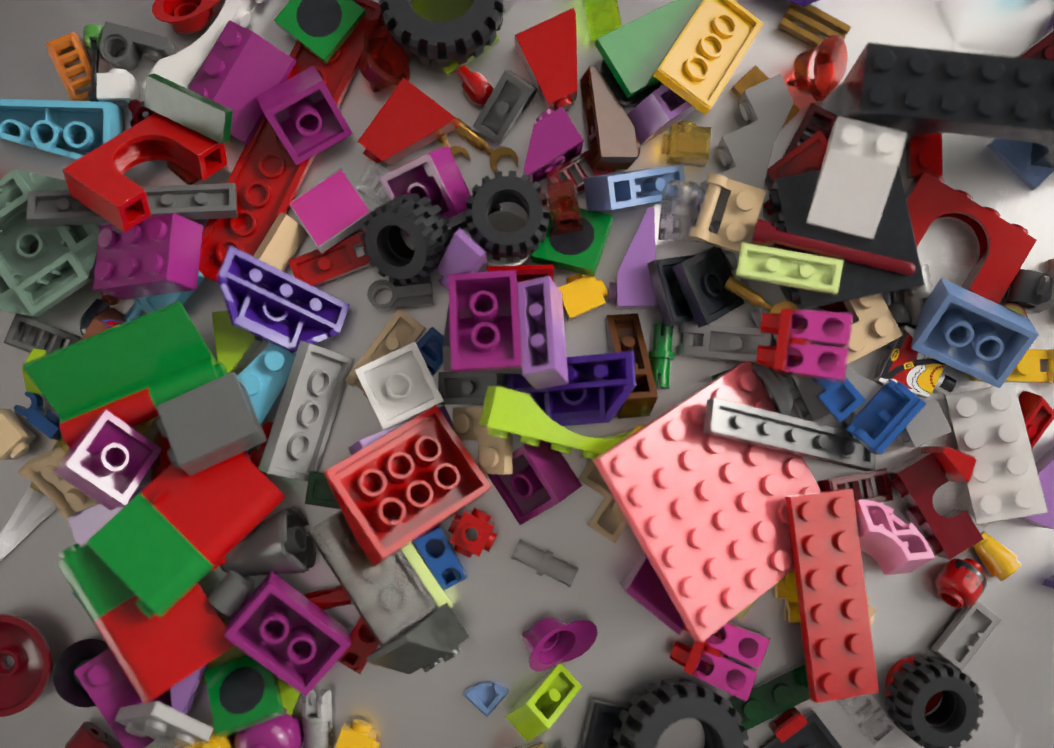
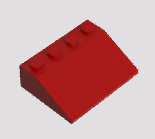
M437 405L324 472L355 539L374 567L481 498L492 488Z

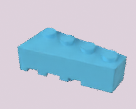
M0 99V139L78 160L123 132V108L111 102Z
M272 343L238 375L244 383L261 427L266 422H272L276 416L275 413L279 408L296 355L295 352H289ZM257 446L247 450L249 456L252 453V451L256 449Z

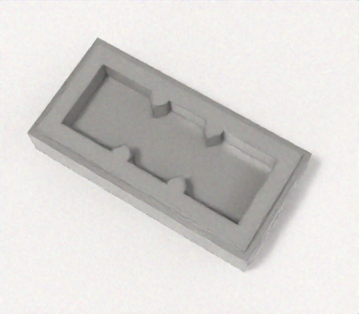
M977 601L973 606L963 607L932 646L931 650L943 660L962 671L1001 620Z

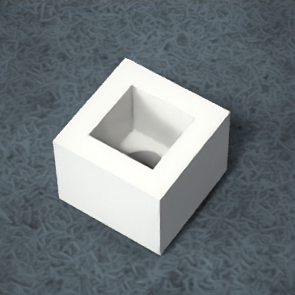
M115 68L108 70V73H97V99L100 102H111L119 107L128 108V103L132 99L140 101V82L124 69Z

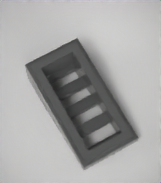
M15 314L3 343L30 353L33 348L44 350L51 333H53L57 337L50 351L52 353L59 350L63 338L70 340L69 346L81 341L82 337L30 317ZM26 324H30L32 328L25 343L20 342L19 340ZM40 328L45 331L36 348L32 344Z

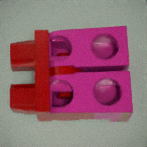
M782 308L781 313L762 314L760 332L778 335L776 347L758 345L756 363L773 368L779 374L811 377L845 384L853 314Z
M727 622L703 642L695 641L693 647L676 641L669 658L685 667L683 672L747 701L771 638ZM685 626L684 631L690 633L687 626ZM728 656H731V657H733V658H735V659H738V660H740V661H742V662H745V663H747V664L744 665V664H742V663H740V662H738V661H735V660H733V659H731V658H728Z

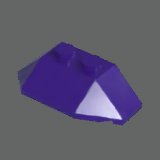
M232 246L228 247L217 275L232 325L289 352H296L300 341L316 344L341 332L349 304Z
M634 351L567 357L569 384L536 390L523 374L506 373L507 389L529 394L537 406L549 418L561 426L610 423L636 386Z

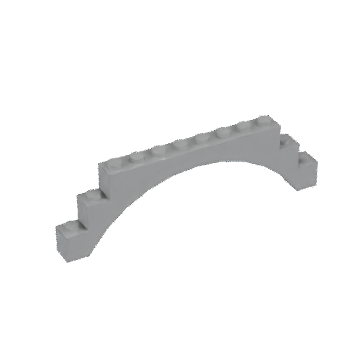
M781 74L744 90L740 98L739 109L743 118L746 121L750 120L751 123L723 136L720 140V148L717 149L719 158L725 167L728 165L730 167L729 170L720 175L764 190L765 177L774 143L794 104ZM707 180L700 183L698 187L699 193L696 194L700 208L708 188ZM720 191L712 216L713 222L710 223L712 233L717 234L730 192ZM763 203L758 219L763 220ZM726 250L723 254L730 270H736L739 254ZM740 278L742 284L761 294L764 300L771 305H775L780 301H787L780 286L777 284ZM753 305L754 310L751 311V315L756 326L761 329L762 314L769 313V311L762 306ZM772 334L771 346H777L778 335ZM849 367L846 369V378L866 401L844 419L847 426L883 387L857 374ZM786 374L794 385L797 399H794L793 404L801 418L806 417L807 421H815L830 414L815 397L823 390L810 377ZM920 398L927 404L896 437L900 444H905L909 448H917L952 432L938 401Z

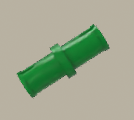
M654 322L652 351H649L648 354L649 359H651V369L656 389L659 387V376H661V389H670L671 361L674 360L675 353L672 352L674 325L664 327V335L662 336V322Z

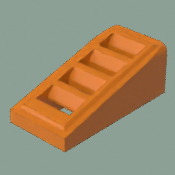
M72 32L47 42L46 47L71 101H89L87 94L90 90L80 94L77 92L78 89L90 85L92 77V60L84 40L77 33ZM77 60H81L82 62L72 67H67V64H70ZM85 72L87 73V76L82 77L75 81L72 80V78L75 76H78Z

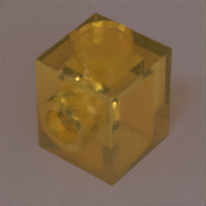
M679 121L677 124H672L668 134H663L661 153L667 154L666 164L704 167L709 160L711 127L696 126V123L692 121Z

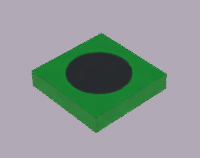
M290 0L274 19V22L327 64L367 14L353 0Z
M550 202L549 228L544 242L539 243V249L531 253L532 263L554 265V268L594 277L613 224V216Z
M249 654L204 670L216 736L221 738L285 714L277 675Z

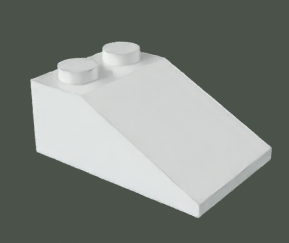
M838 116L832 127L806 223L873 240L899 165L907 132Z

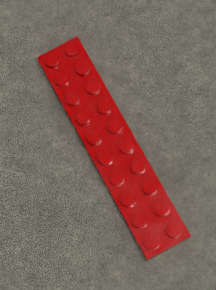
M353 0L365 10L367 15L327 64L296 41L289 56L297 62L286 80L314 65L339 108L383 18L379 3L372 0ZM264 116L249 144H245L227 183L236 184L237 218L209 219L202 232L199 271L204 277L217 283V275L228 247L232 246L254 256L280 212L288 213L289 205L295 199L315 157L314 155L304 162L295 165L266 116Z

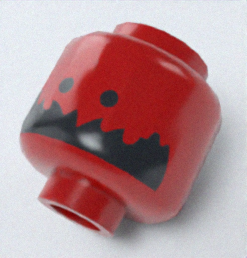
M954 558L948 561L935 582L940 599L951 607L958 609L973 606L987 587V578L982 572V566L970 558H965L964 560Z

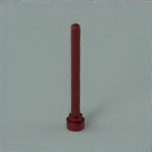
M757 219L751 244L772 246L774 243L903 275H912L916 269L912 262L776 230L777 227L772 226L770 221Z

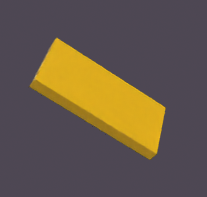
M702 0L652 76L702 114L706 115L711 110L764 23L735 0Z

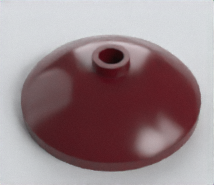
M0 614V717H6L25 710L42 695L50 679L52 657L45 637L35 625L15 615ZM8 656L14 659L13 666L7 663Z

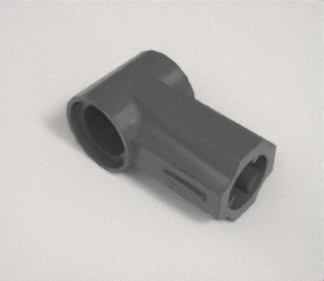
M426 276L416 283L411 282L408 285H402L400 280L393 283L380 279L370 285L367 293L369 302L381 312L434 304L431 276ZM382 288H388L392 291V298L386 304H379L375 299L377 291Z
M230 570L209 595L208 600L220 612L227 616H233L237 609L254 592L255 581L249 576L242 577Z

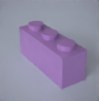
M550 276L518 282L523 376L536 390L569 384L562 293Z

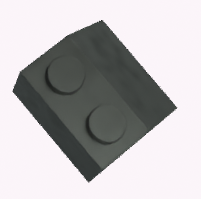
M445 603L407 625L366 658L370 664L409 675L421 668L424 672H427L441 662L440 658L446 662L460 653L461 648L459 645L469 635L448 603Z

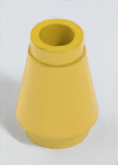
M985 531L981 532L980 534L984 540L972 547L991 577L996 576L1000 581H1003L1015 573L1021 566L1017 560L1018 556Z

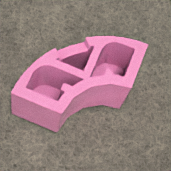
M857 500L855 502L860 549L868 553L879 564L884 575L911 573L935 558L930 546L919 530L911 522L906 525L892 514L894 509L870 500Z

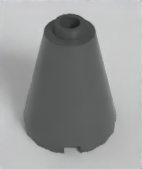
M295 507L279 511L258 524L226 555V562L220 565V568L225 573L232 570L242 577L268 575L271 571L276 575L309 571L308 568L315 565L316 546L314 536L307 537L304 526L309 525L306 517Z

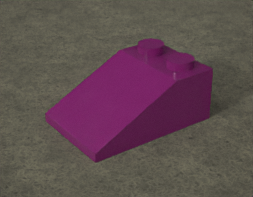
M516 270L448 274L452 372L522 368Z
M107 649L74 671L123 748H145L155 740L147 735L144 737L132 735L125 731V725L115 721L121 707L144 703L110 649ZM168 689L150 702L158 701L172 708L171 689Z

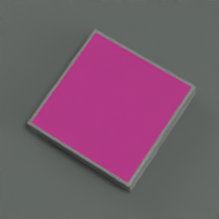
M342 167L292 200L289 205L321 254L361 228L363 223L368 220L367 216L369 213L372 212Z

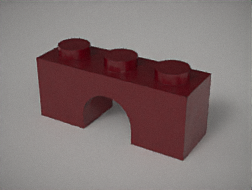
M919 453L887 472L892 479L889 482L891 489L898 498L904 499L909 508L906 510L909 519L916 527H921L926 536L925 540L934 556L937 555L938 557L950 560L984 540L967 510L953 509L944 515L936 512L933 506V495L939 487L949 481L932 453Z

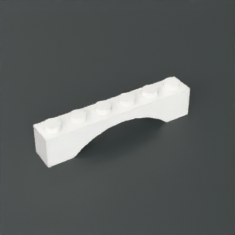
M225 0L218 17L199 39L178 53L159 59L150 74L155 73L189 89L227 22L230 20L246 28L254 7L263 0ZM146 80L141 86L144 90L146 87Z

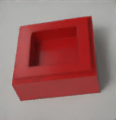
M793 707L771 721L768 727L780 742L783 743L809 722L796 707Z

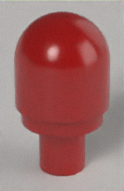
M462 65L457 69L456 74L463 81L461 85L463 92L474 104L485 105L494 90L493 86L483 74H479L477 71L472 73L466 65Z

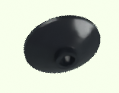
M99 639L80 640L68 646L58 657L53 669V683L59 696L67 703L83 708L96 706L74 671L109 649L105 641Z

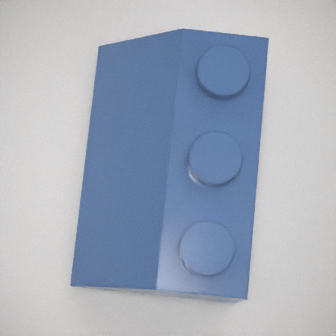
M940 278L922 306L911 348L995 387L1001 388L1039 334L1028 317Z

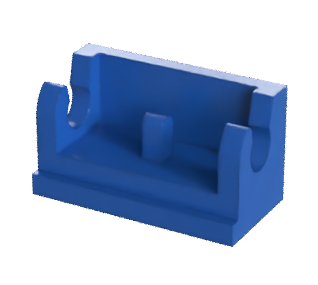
M889 379L849 423L845 430L871 453L881 455L927 403L898 381L896 383Z

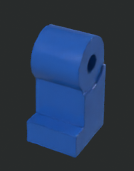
M441 523L415 540L414 543L440 587L446 590L468 577Z

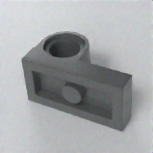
M105 21L99 48L101 55L114 68L124 69L128 72L138 67L142 54L151 60L158 61L159 59L176 54L178 50L167 37ZM125 48L122 56L115 57L119 49Z
M511 70L504 71L472 127L497 144H501L517 117L532 102L538 88Z
M1020 269L1009 286L1006 303H1015L1023 309L1038 313L1053 308L1054 270L1040 273Z
M438 372V390L443 399V402L438 405H484L488 386H498L507 389L506 373Z

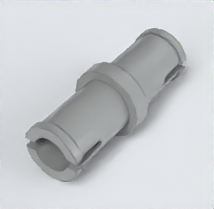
M521 539L518 541L511 556V559H515L537 570L536 574L540 576L545 574L567 585L569 588L579 570L578 567H574L552 556L553 552L547 550L545 553L523 542Z

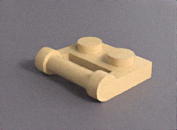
M709 173L706 181L708 188L696 225L691 227L689 237L740 254L742 242L750 244L766 190L728 179L720 174ZM723 190L730 192L717 234L708 231L720 191Z
M58 447L29 460L19 469L18 473L25 480L30 479L59 508L58 513L64 519H68L76 512L99 503L53 472L66 454Z

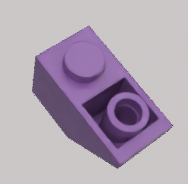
M663 85L646 97L627 116L633 123L636 139H639L640 146L691 115L695 107L666 85Z

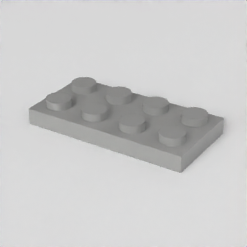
M300 341L259 466L260 471L307 482L309 472L318 471L353 358Z

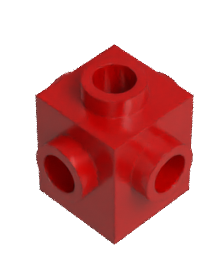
M475 507L472 512L466 509L462 516L456 513L448 528V532L453 534L449 541L455 544L453 550L468 558H471L473 554L480 556L482 550L489 552L498 535L492 532L495 523L490 521L492 516ZM468 528H475L478 531V537L475 540H469L466 537L465 532Z

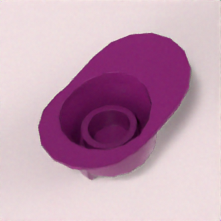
M555 617L543 618L522 634V639L530 652L529 666L534 671L541 672L583 655L594 644L598 631L596 625L587 620L566 624Z

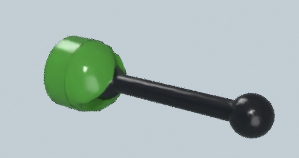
M90 24L83 28L84 44L93 51L91 90L88 92L87 98L89 101L99 102L97 99V73H99V48L104 26Z

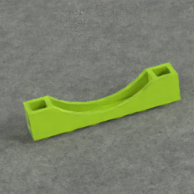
M488 386L479 421L480 426L489 428L487 433L489 435L507 439L508 434L513 433L521 435L519 442L535 446L540 445V440L551 442V450L570 454L571 449L575 448L583 450L582 457L593 460L623 441L634 429L632 428L612 436H583L569 431L554 422L537 406L529 394L498 386Z

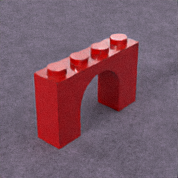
M156 112L62 170L70 195L125 233L151 216L146 190L124 176L129 169L147 161H169L181 166L204 181L227 165L224 143L221 144Z
M924 171L913 179L905 192L916 247L934 220L950 218L963 223L975 237L977 258L961 287L999 304L1037 239L1028 235L1029 231L1023 226L1014 223L1010 224L1000 218V213L995 209L986 206L982 207L972 201V196L967 192L954 190L944 184L945 180L939 175Z

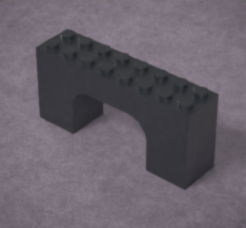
M867 42L842 82L838 116L907 132L904 146L914 137L933 133H950L1032 142L1031 165L1054 168V61Z

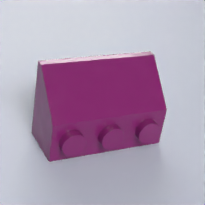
M229 20L189 90L232 109L233 117L230 136L248 145L265 116L256 97L285 82L297 61L253 31Z

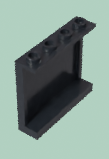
M899 165L873 240L806 223L820 170L775 179L772 186L773 189L769 190L768 194L771 208L777 209L779 221L775 222L776 230L912 262L916 268L912 275H903L844 260L837 295L788 287L790 301L797 305L799 310L901 290L907 292L917 290L925 285ZM785 246V250L828 257Z

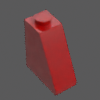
M574 8L515 34V47L534 86L538 88L537 93L546 110L553 109L554 111L561 107L567 110L574 105L573 101L577 98V31Z
M403 78L357 142L366 148L363 154L377 165L381 161L393 165L458 128L461 122Z

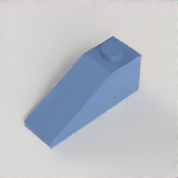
M684 164L584 178L587 211L615 210L687 196Z

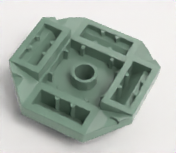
M17 169L0 178V311L38 317L93 280L100 231L99 224L30 227L26 220L28 191L68 190L66 180L32 174ZM35 240H38V249L31 254L30 246Z

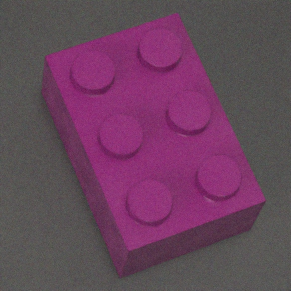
M175 213L148 217L125 233L113 224L100 226L93 290L123 300L197 290L203 225Z
M272 571L230 618L224 637L305 697L351 645L350 631Z

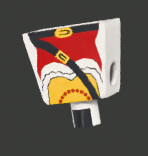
M906 325L899 327L903 336L888 343L870 380L882 386L889 379L896 383L899 381L920 398H929L934 389L948 396L955 388L957 379L943 372L946 364L911 348L915 333L912 328Z

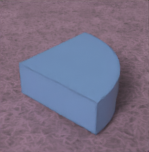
M484 681L473 684L463 692V695L488 717L506 697L509 689L496 682Z

